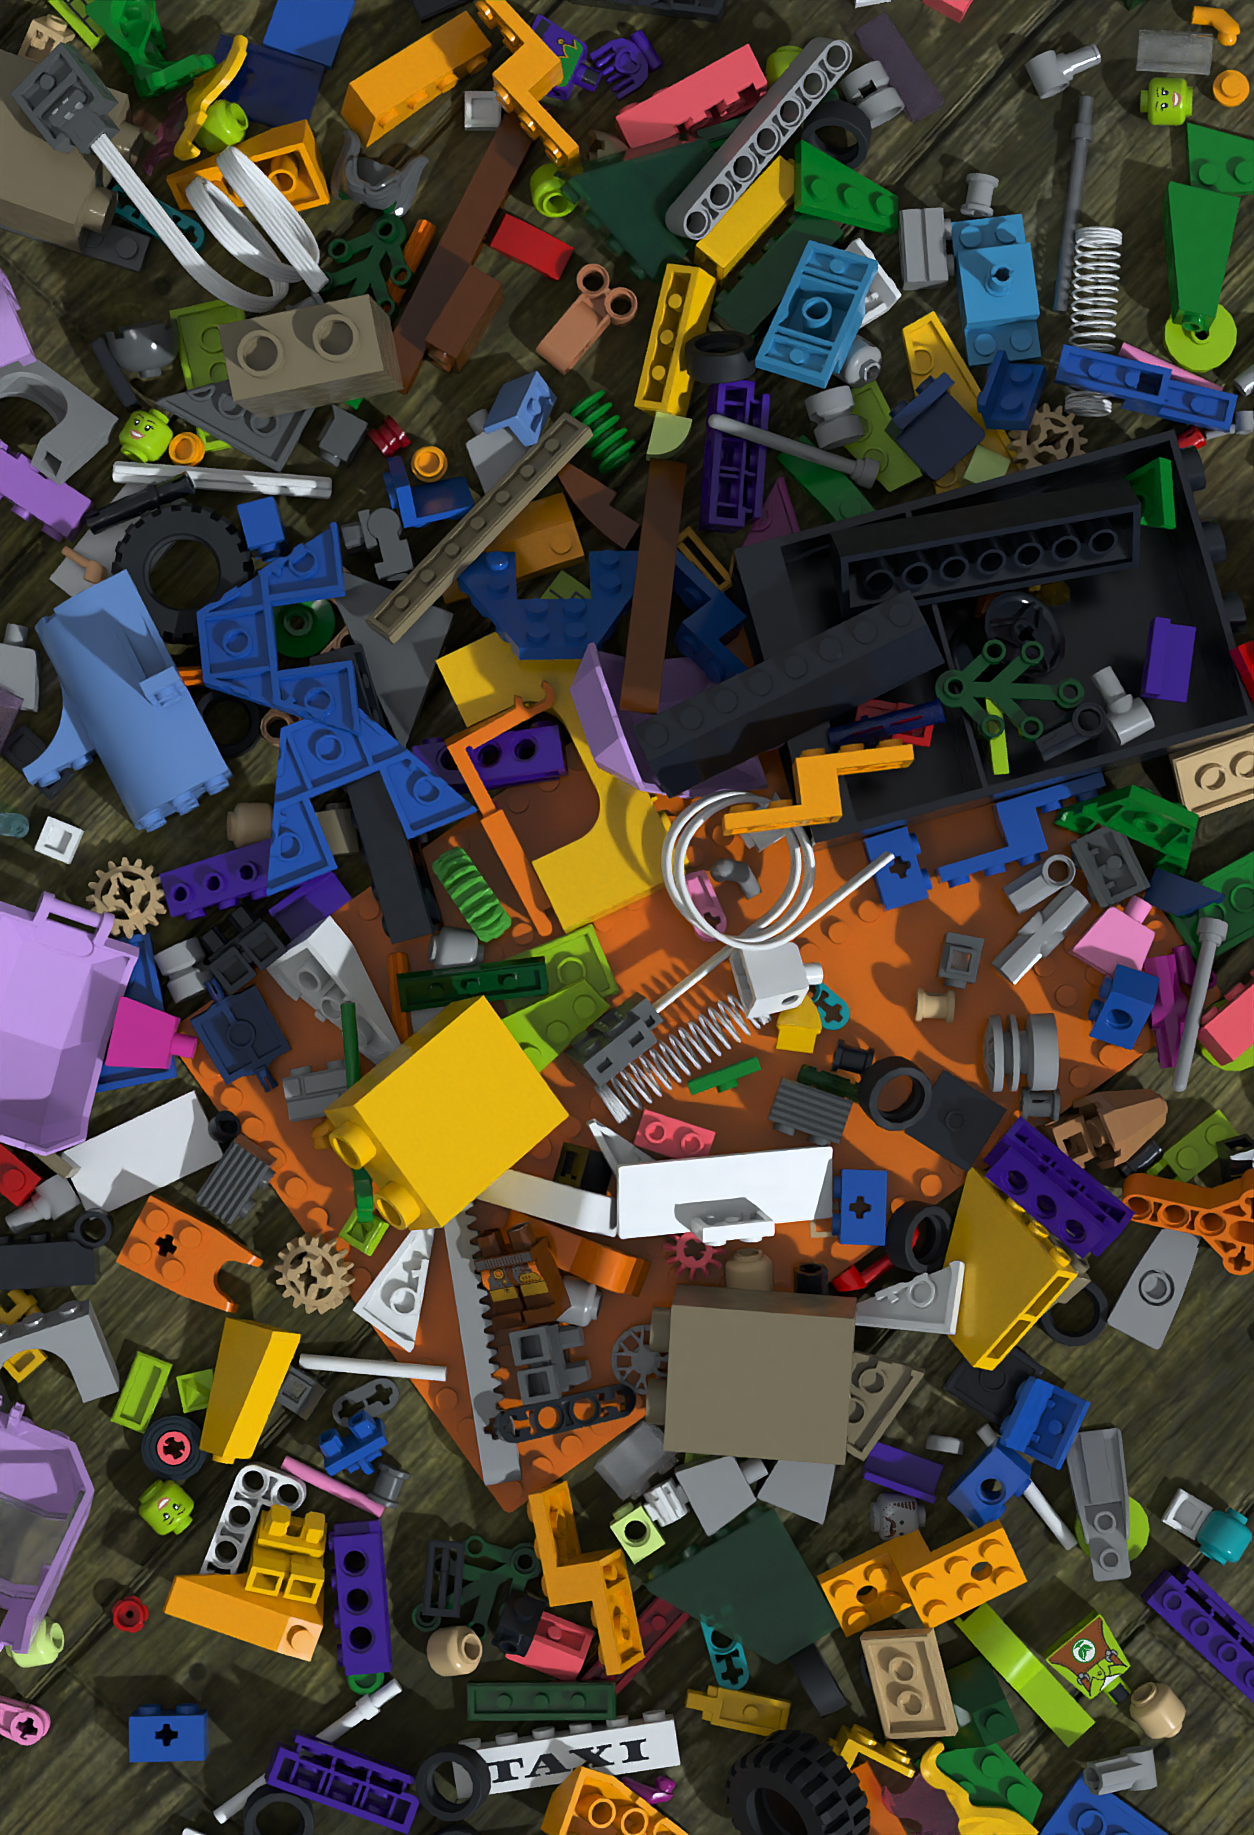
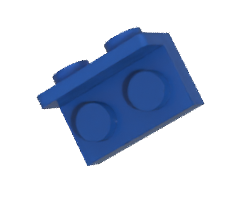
M997 351L993 364L991 363L988 366L984 390L980 391L977 397V411L982 414L987 429L1029 430L1048 375L1045 365L1010 364L1006 351Z

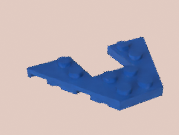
M332 522L329 524L330 528L304 545L300 543L294 547L292 553L288 556L279 557L259 570V575L241 587L237 588L235 586L226 592L219 601L210 603L196 612L203 682L208 688L361 736L356 678L352 660L279 671L273 607L346 596L339 530L337 523Z
M589 551L591 599H517L515 552H482L457 578L458 587L463 593L471 597V603L483 617H489L496 626V633L503 641L510 644L511 651L519 660L583 659L590 643L594 642L598 651L602 650L603 643L609 640L615 632L618 620L622 615L626 616L631 609L638 551Z
M360 708L361 736L307 719L285 726L280 731L266 889L267 896L338 868L310 798L379 771L407 840L476 813L477 810Z

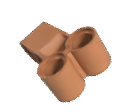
M588 264L580 269L577 274V287L580 296L547 333L535 351L563 375L567 374L610 323L615 326L625 327L634 322L637 317L638 304L635 294L624 287L610 290L608 272L599 264ZM591 276H598L604 282L602 288L597 291L587 290L583 283ZM623 299L628 301L632 306L630 311L624 315L614 313L611 310V306L616 300Z

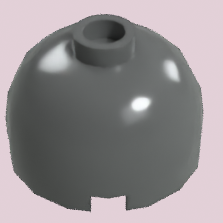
M169 318V326H165L164 323L159 324V320L118 327L119 335L114 336L112 330L105 331L107 346L118 366L126 371L139 372L140 378L162 375L161 367L172 363L178 355L180 348V332L177 318Z

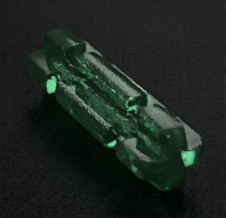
M807 1064L800 1067L797 1082L810 1087L814 1085L816 1089L842 1098L848 1097L849 1100L859 1104L857 1096L858 1082L850 1083V1079L824 1070L818 1072L817 1068Z

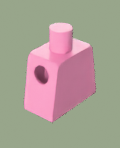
M1133 895L1123 912L1113 906L1105 908L1072 945L1068 953L1108 977H1111L1117 964L1141 971L1155 936V932L1142 925L1152 906Z

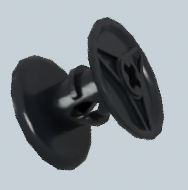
M1022 591L1004 592L994 598L985 612L984 620L968 621L958 627L949 640V649L955 670L959 671L964 670L981 654V650L987 641L996 639L1005 645L1006 654L1002 661L995 665L990 664L973 682H991L1019 656L1021 648L1029 641L1040 643L1044 649V656L1037 665L1028 667L1012 683L1027 684L1028 678L1047 676L1058 669L1065 656L1066 640L1061 623L1050 607L1036 596ZM990 646L987 648V653L990 657L998 658L1000 656V651L997 647ZM1027 648L1025 650V654L1029 659L1034 660L1038 658V652L1034 648ZM975 698V699H976L977 701L984 702V700H985V699H988V698Z

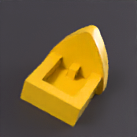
M807 994L802 1003L796 1008L781 1011L776 1023V1027L779 1029L776 1049L813 1054L816 1036L822 1030V1022L817 1007Z

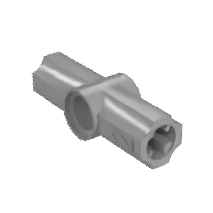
M1070 884L1065 886L1042 911L1038 910L1016 933L1018 936L994 958V961L991 963L992 966L1003 978L1012 985H1015L1040 958L1044 959L1065 938L1066 935L1064 933L1092 905Z

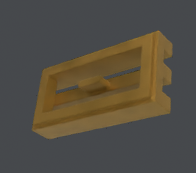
M688 526L678 536L677 549L724 593L728 588L732 587L729 573L690 526ZM686 538L691 541L724 582L721 585L717 584L682 541Z

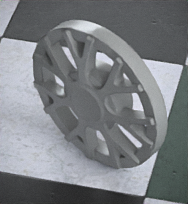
M651 1324L636 1325L624 1331L616 1340L611 1354V1365L620 1384L630 1387L634 1393L647 1394L646 1375L655 1373L658 1379H661V1377L667 1378V1374L659 1371L658 1368L661 1361L668 1362L669 1353L660 1356L659 1352H650V1344H643L644 1331H650ZM641 1331V1336L637 1337L635 1332ZM629 1335H632L639 1344L633 1352L622 1343ZM620 1346L625 1350L624 1352H618ZM617 1356H631L632 1365L618 1367ZM632 1370L641 1374L635 1386L625 1380ZM620 1371H626L624 1376L621 1375ZM640 1383H643L645 1388H641L638 1386L640 1385Z

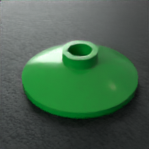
M327 599L273 607L277 652L291 658L310 657L320 652L330 641L335 627V617ZM294 617L301 618L304 622V627L300 630H295L291 627L290 620Z

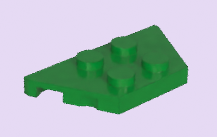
M997 1742L987 1747L946 1750L936 1757L935 1762L939 1770L969 1792L971 1804L976 1806L1005 1807L1016 1811L1031 1824L1033 1823L1043 1793ZM917 1757L913 1761L919 1769L921 1757ZM938 1789L939 1792L949 1801L945 1790Z

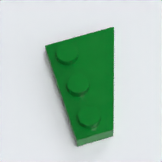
M1187 122L1185 125L1188 185L1231 196L1254 195V141Z
M802 139L795 145L794 211L892 235L898 230V196Z

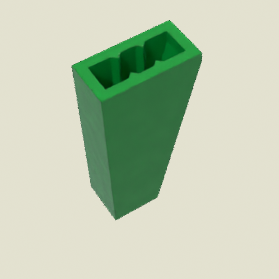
M1169 181L1162 196L1161 209L1172 323L1181 325L1188 331L1200 332L1203 330L1208 332L1217 313L1241 198Z

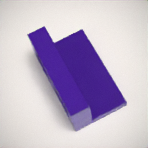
M1155 617L1149 623L1140 697L1186 703L1196 627L1170 624L1171 619Z
M330 871L309 880L307 884L302 885L268 911L272 917L276 918L293 941L306 929L330 916L353 898L334 872Z
M878 1441L865 1459L860 1474L863 1479L934 1504L936 1499L934 1491L943 1464Z

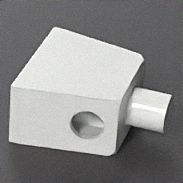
M787 942L781 946L760 951L743 950L734 947L729 957L746 1019L796 1008L802 1003L809 990V985L821 984L823 980L821 964L819 962L803 963L798 946L793 942Z

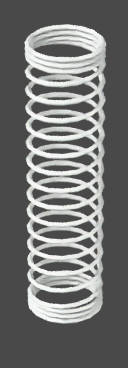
M1102 226L1083 227L1075 232L1077 244L1074 249L1079 254L1073 259L1078 266L1073 269V273L1077 278L1072 281V284L1077 289L1071 294L1076 299L1071 304V308L1076 312L1070 316V319L1075 324L1069 328L1074 335L1068 341L1074 347L1099 352L1113 351L1115 347L1110 344L1090 343L1078 345L1072 342L1077 337L1093 340H1111L1116 337L1115 334L1109 332L1078 333L1073 330L1074 327L1080 325L1101 329L1114 328L1117 325L1115 322L1108 320L1080 322L1073 318L1078 314L1095 317H1112L1117 314L1112 309L1092 308L1079 310L1074 307L1075 304L1080 302L1104 306L1115 305L1118 302L1117 299L1111 297L1079 298L1075 296V293L1078 291L1097 294H1113L1119 291L1117 287L1109 285L1081 287L1076 284V281L1080 279L1094 282H1116L1120 279L1117 275L1094 273L1081 275L1076 272L1077 269L1082 267L1099 271H1114L1120 268V265L1112 262H1089L1082 264L1077 261L1081 256L1096 259H1117L1121 256L1120 253L1110 250L1086 252L1078 250L1080 245L1090 248H1115L1122 244V233L1115 228ZM1093 254H1113L1114 256H1101ZM1095 265H1106L1114 267H1096ZM1092 277H1110L1113 279H1100ZM1094 289H1111V290H1094ZM1092 300H1105V301H1112V302H1098V301H1092ZM1066 386V389L1071 392L1065 397L1066 401L1064 402V410L1068 414L1099 417L1111 413L1112 403L1109 400L1103 399L1110 396L1087 390L1075 391ZM1075 395L1085 396V397H1073V398H1069V397L1075 396Z
M728 993L727 997L735 1014L722 1000L717 1002L726 1022L715 1009L708 1007V1013L716 1028L703 1014H698V1019L707 1036L692 1020L688 1021L689 1028L697 1043L682 1027L678 1028L688 1051L673 1034H669V1040L679 1059L663 1041H659V1046L669 1065L655 1049L649 1048L650 1055L660 1073L643 1054L639 1056L651 1081L634 1062L629 1064L642 1089L625 1069L620 1071L632 1096L615 1076L610 1079L623 1104L606 1084L600 1088L594 1086V1089L619 1124L622 1125V1122L628 1120L627 1115L633 1117V1113L619 1087L639 1110L643 1109L628 1079L648 1103L652 1104L653 1100L638 1073L659 1097H662V1092L647 1065L669 1090H672V1085L657 1058L678 1083H682V1079L666 1050L688 1076H692V1073L676 1044L697 1069L701 1070L702 1066L685 1036L704 1059L711 1063V1058L695 1029L718 1056H721V1052L704 1021L727 1049H731V1045L714 1015L737 1042H741L723 1007L742 1030L750 1036L751 1033L733 1000L744 1012L743 1006L733 994ZM770 1014L750 1019L757 1029H760L757 1019L762 1025L772 1021Z

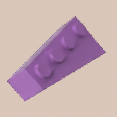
M0 439V500L4 498L12 503L14 506L11 511L28 523L32 518H35L44 524L41 531L60 543L64 537L73 543L87 522L85 513L95 510V504L66 483L59 486L30 464L32 460L19 452L17 454L14 453Z

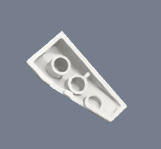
M331 916L306 929L285 946L288 951L266 968L286 994L295 1001L302 998L316 1010L314 1013L315 1017L322 1022L328 1019L341 1030L340 1004L355 1003L359 1052L376 1065L401 1045L353 943Z

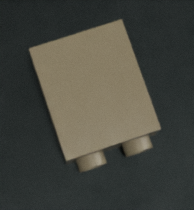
M0 49V225L81 253L90 230L104 235L112 223L118 203V193L108 189L113 176L97 155L81 153L76 146L68 154L52 149L10 94L40 63ZM108 88L118 101V104L108 115L120 129L110 141L130 167L133 168L141 152L145 130L143 127L133 124L128 94Z
M369 294L218 325L233 401L261 419L404 389L390 317Z
M678 1284L671 1308L653 1306L650 1327V1352L669 1353L667 1380L649 1379L646 1400V1424L665 1425L663 1451L845 1465L857 1298Z

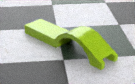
M987 1602L979 1605L980 1607L965 1621L959 1616L953 1620L983 1656L1068 1748L1095 1723L1090 1715L1021 1642Z

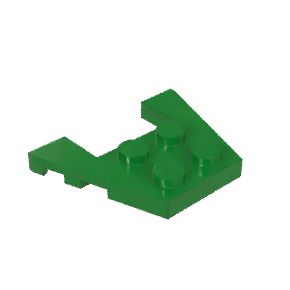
M1132 784L1059 809L1054 824L1082 837L1097 823L1102 824L1160 851L1155 856L1152 869L1158 868L1184 878L1199 815L1189 811L1183 804L1167 801L1155 795L1148 788L1137 787Z

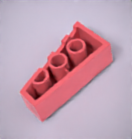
M746 44L678 83L660 89L649 99L641 103L634 102L623 107L619 111L620 115L615 117V127L621 140L628 147L635 166L696 137V130L729 121L752 110L766 94L768 82L749 44Z
M1254 968L1249 972L1253 978L1247 984L1237 983L1224 995L1227 1002L1219 1009L1215 1005L1212 1006L1201 1016V1025L1199 1026L1197 1039L1220 1066L1234 1061L1254 1044Z

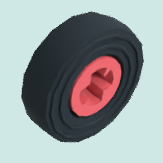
M177 1413L164 1415L151 1423L143 1435L141 1444L143 1461L148 1469L161 1479L174 1481L187 1479L198 1472L206 1461L208 1453L199 1449L203 1431L200 1423L190 1416ZM174 1437L176 1442L183 1441L185 1449L182 1448L180 1450L183 1454L182 1456L176 1457L173 1452H166L165 1446L170 1444L167 1441L168 1438Z

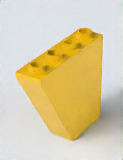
M972 1167L967 1173L942 1268L949 1267V1263L953 1261H961L965 1264L955 1335L947 1334V1336L972 1367L993 1371L1077 1277L1078 1273L1069 1264L1071 1262L1070 1256L1060 1247L1054 1246L1047 1238L1049 1236L1047 1229L1036 1220H1032L1026 1213V1210L985 1176L988 1171Z

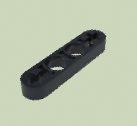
M609 1384L563 1395L559 1399L521 1405L501 1411L494 1420V1432L504 1442L520 1443L616 1420L631 1414L636 1405V1397L633 1390L626 1385ZM615 1391L618 1395H624L625 1402L620 1404L619 1411L615 1406L601 1408L599 1400L606 1401L615 1398ZM581 1398L587 1399L591 1404V1413L584 1420L578 1419L574 1414V1405ZM545 1407H551L556 1413V1422L550 1428H543L538 1421V1415ZM510 1416L513 1420L517 1421L529 1419L531 1425L516 1428L514 1436L511 1432L504 1430V1425L509 1423Z

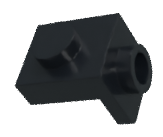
M511 1589L491 1644L507 1654L525 1657L535 1636L546 1603Z

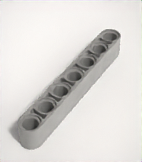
M816 37L805 46L670 206L665 218L666 226L670 232L695 240L702 239L709 234L848 69L852 60V51L849 44L843 40ZM830 49V57L827 61V52ZM806 76H807V84H806V87L804 88L803 83H804V79H805ZM784 104V111L782 116H780V109ZM761 132V138L757 144V135ZM737 159L738 165L736 170L734 171L733 166L734 162ZM714 186V195L710 200V191ZM691 214V223L687 227V218Z

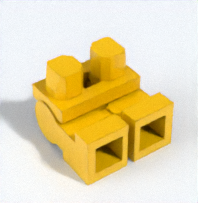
M278 1504L272 1505L269 1511L262 1510L253 1537L244 1590L277 1597L282 1581L285 1580L283 1598L316 1604L325 1575L323 1559L328 1524L325 1523V1515L310 1511L305 1515V1518L291 1516V1510L287 1506Z

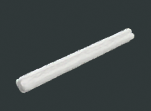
M116 461L113 465L112 476L115 483L147 485L153 481L159 483L186 471L192 479L194 489L329 499L332 493V479L329 477Z

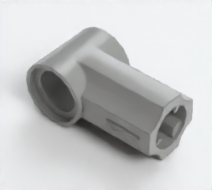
M1053 855L1004 886L1002 890L1020 915L1062 887L1069 885L1075 876L1074 863L1067 856ZM1053 861H1060L1067 868V876L1061 882L1053 881L1048 875V867Z
M1127 1747L1120 1750V1755L1087 1762V1767L1083 1770L1084 1784L1088 1786L1091 1794L1098 1796L1120 1790L1139 1791L1157 1787L1153 1747Z

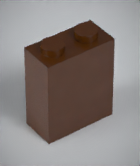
M469 265L424 339L428 356L431 357L430 363L445 373L453 370L460 374L504 301L501 282Z

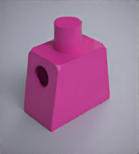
M120 996L105 1065L112 1067L169 1069L173 1055L193 1059L198 1038L178 1033L179 1017L132 998Z

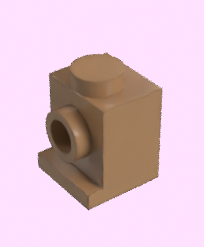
M1064 1114L1059 1117L1058 1121H1049L1035 1127L1036 1130L1081 1168L1086 1167V1161L1097 1157L1083 1115Z

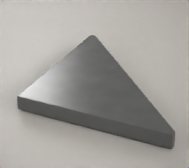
M229 379L190 389L172 396L158 398L155 403L162 409L225 442L278 473H281L317 408L261 419L233 401Z
M343 571L346 596L334 599L354 644H362L376 694L395 737L401 745L408 748L438 666L435 660L441 658L456 614L431 605L393 645L370 629L365 622L369 615L393 590Z

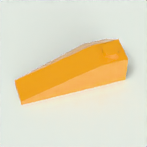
M307 119L272 128L234 146L245 154L272 181L297 212L330 202L320 149ZM221 152L167 176L166 180L180 210H194L185 194V188L197 176H202L213 183L237 207H246L227 182L216 163V157Z
M563 492L529 502L483 551L515 552L516 584L585 562V555ZM457 579L442 594L446 606L471 598L459 589Z
M243 1571V1574L221 1575L219 1573L175 1575L162 1609L164 1613L278 1653L311 1661L323 1628L324 1582L316 1604L283 1598L285 1580L282 1581L277 1597L244 1590L247 1571Z
M580 1765L552 1793L540 1828L548 1835H689L614 1776Z

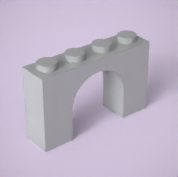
M39 359L26 366H23L18 360L0 368V398L21 397L31 400L42 406L53 417L56 426L40 439L30 464L60 486L109 443L119 418Z
M90 1299L81 1302L78 1300L68 1301L57 1310L45 1314L42 1312L32 1313L21 1322L9 1326L7 1324H0V1369L10 1357L21 1351L42 1349L58 1355L66 1362L83 1403L119 1391L120 1375ZM0 1377V1395L3 1396L0 1409L2 1412L9 1414L13 1406Z

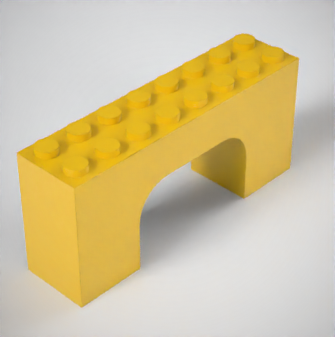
M494 632L435 660L467 728L515 706L514 694L522 697V702L525 706H531L543 700L546 692L541 688L542 680L548 682L554 691L555 698L553 704L542 712L553 715L565 726L600 799L599 816L589 833L560 849L532 861L533 867L566 934L666 887L661 869V852L671 823L664 809L657 812L653 804L654 801L658 800L656 793L640 791L598 768L570 692L582 659L519 660L511 651L510 644L503 641ZM677 844L674 845L673 851H672V874H673V879H674V871H673L674 853H675V849H676ZM686 854L684 859V868L690 866Z

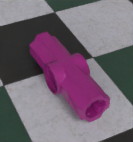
M1175 954L1146 958L1143 964L1144 973L1160 978L1155 1004L1147 1018L1150 1030L1154 1031L1160 1069L1176 1066L1188 1010L1186 997L1180 990Z

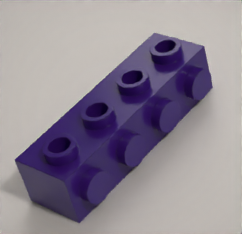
M271 838L159 874L171 917L185 916L186 921H192L207 916L206 909L218 906L219 911L241 905L239 899L251 895L252 900L268 897L266 889ZM305 881V882H303V883H300V884H298V885H295V886H293V887H290V888H288V889H292V888H296V887L305 885V884H307V881Z

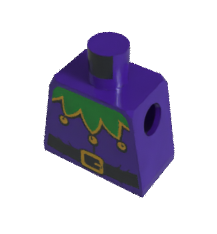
M537 14L531 29L561 60L564 76L545 96L568 101L575 85L594 92L602 72L585 65L588 56V46L549 19Z

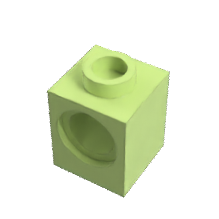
M628 1502L612 1513L615 1519L610 1522V1528L634 1564L666 1544L665 1538L654 1521H651L641 1502L635 1506ZM634 1520L641 1521L646 1526L644 1536L639 1539L628 1537L625 1533V1527L629 1522Z

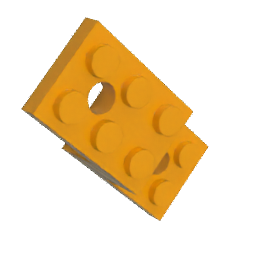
M477 0L475 5L479 10L478 16L491 30L495 27L500 30L504 37L503 43L513 53L492 73L495 85L492 89L496 93L495 99L507 113L510 114L514 110L518 114V118L521 120V128L532 140L535 141L539 137L543 141L546 155L557 167L564 164L572 171L581 162L579 146L539 103L564 78L561 60L505 0Z
M890 739L880 741L875 749L864 750V744L859 743L841 746V750L834 754H825V748L804 750L800 758H796L792 765L797 805L793 806L792 799L771 801L767 809L754 810L753 804L730 807L729 814H724L722 818L723 836L838 822L842 817L838 776L909 767L914 760L913 745H903L902 739Z
M567 1480L553 1482L529 1494V1501L527 1503L528 1518L534 1523L536 1533L534 1550L537 1558L541 1560L544 1574L541 1580L543 1593L548 1597L550 1607L592 1601L591 1620L593 1626L598 1628L600 1638L598 1645L599 1660L602 1665H605L607 1676L621 1674L645 1658L623 1547L581 1553Z
M999 1519L930 1552L919 1529L909 1534L895 1537L817 1575V1579L846 1638L912 1605L925 1628L936 1627L1027 1582ZM987 1562V1565L981 1571H971L975 1564ZM873 1586L868 1594L856 1595L862 1587Z

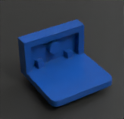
M401 455L387 458L389 472L383 473L385 487L392 510L399 509L404 528H422L430 525L433 521L446 518L458 520L463 518L475 506L465 477L459 476L410 487Z
M1030 1376L1027 1381H1023L1019 1386L1015 1397L1017 1401L1012 1414L1004 1419L1000 1427V1444L1025 1453L1060 1470L1091 1402L1049 1382Z

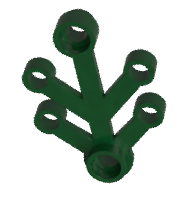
M393 214L382 215L374 221L370 232L349 241L341 238L333 240L328 246V253L335 262L340 264L348 262L352 255L372 249L367 259L332 274L323 271L329 279V284L319 290L318 293L322 296H329L337 288L355 281L348 298L366 295L370 287H372L376 303L381 308L391 304V310L386 314L390 317V321L394 320L399 313V308L391 298L381 264L386 254H388L393 266L390 272L391 281L400 289H407L413 284L415 276L413 271L407 266L401 248L406 237L404 222ZM391 226V233L387 236H382L383 231ZM344 246V253L336 256V250ZM401 272H407V277L403 281H397L398 275Z
M996 639L987 641L981 650V654L964 670H948L937 679L935 695L938 701L948 708L961 707L980 727L982 736L988 740L999 738L1004 731L1005 724L1001 717L988 715L974 698H989L1018 728L1019 736L1029 742L1035 741L1042 734L1043 724L1037 717L1028 716L1012 699L1053 701L1055 706L1062 711L1076 709L1084 699L1082 684L1073 678L1062 679L1057 685L1012 683L1028 667L1035 666L1042 660L1044 649L1036 641L1025 643L1019 652V656L991 682L973 681L990 664H998L1006 654L1005 645ZM990 646L997 647L1000 651V656L998 658L990 657L987 653V648ZM1027 648H1034L1038 652V658L1034 660L1029 659L1025 654V650ZM951 682L958 683L961 686V692L959 694H952L948 690V684ZM1063 688H1073L1076 692V697L1073 699L1066 698L1063 694ZM989 721L997 723L999 731L994 734L989 733L986 730V723ZM1026 723H1033L1036 726L1037 733L1035 735H1029L1025 732L1024 725Z
M472 1534L465 1540V1553L469 1557L478 1558L485 1556L505 1563L493 1571L464 1563L463 1579L473 1582L462 1587L461 1605L480 1595L474 1618L467 1625L469 1628L475 1623H480L484 1626V1634L478 1636L480 1641H483L488 1636V1619L499 1584L513 1577L510 1592L512 1589L524 1594L527 1580L537 1577L542 1571L541 1560L535 1554L534 1544L523 1542L509 1549L486 1542L479 1534ZM476 1539L482 1543L481 1551L474 1553L469 1550L468 1543L471 1540ZM442 1552L437 1553L434 1558L433 1572L439 1576L441 1570L436 1567L435 1562L438 1558L442 1557ZM450 1555L448 1574L455 1576L456 1560H453ZM521 1555H529L533 1560L532 1565L527 1568L520 1566L518 1559ZM454 1592L446 1596L445 1609H453ZM431 1600L430 1608H438V1601L434 1602ZM507 1600L504 1601V1602L501 1604V1606H500V1610H499V1616H500V1618H501V1615H502V1613H503V1610H504V1607H505V1604H506ZM423 1601L419 1602L412 1612L414 1626L423 1632L435 1630L439 1626L442 1616H434L431 1621L423 1620L420 1615L423 1609Z

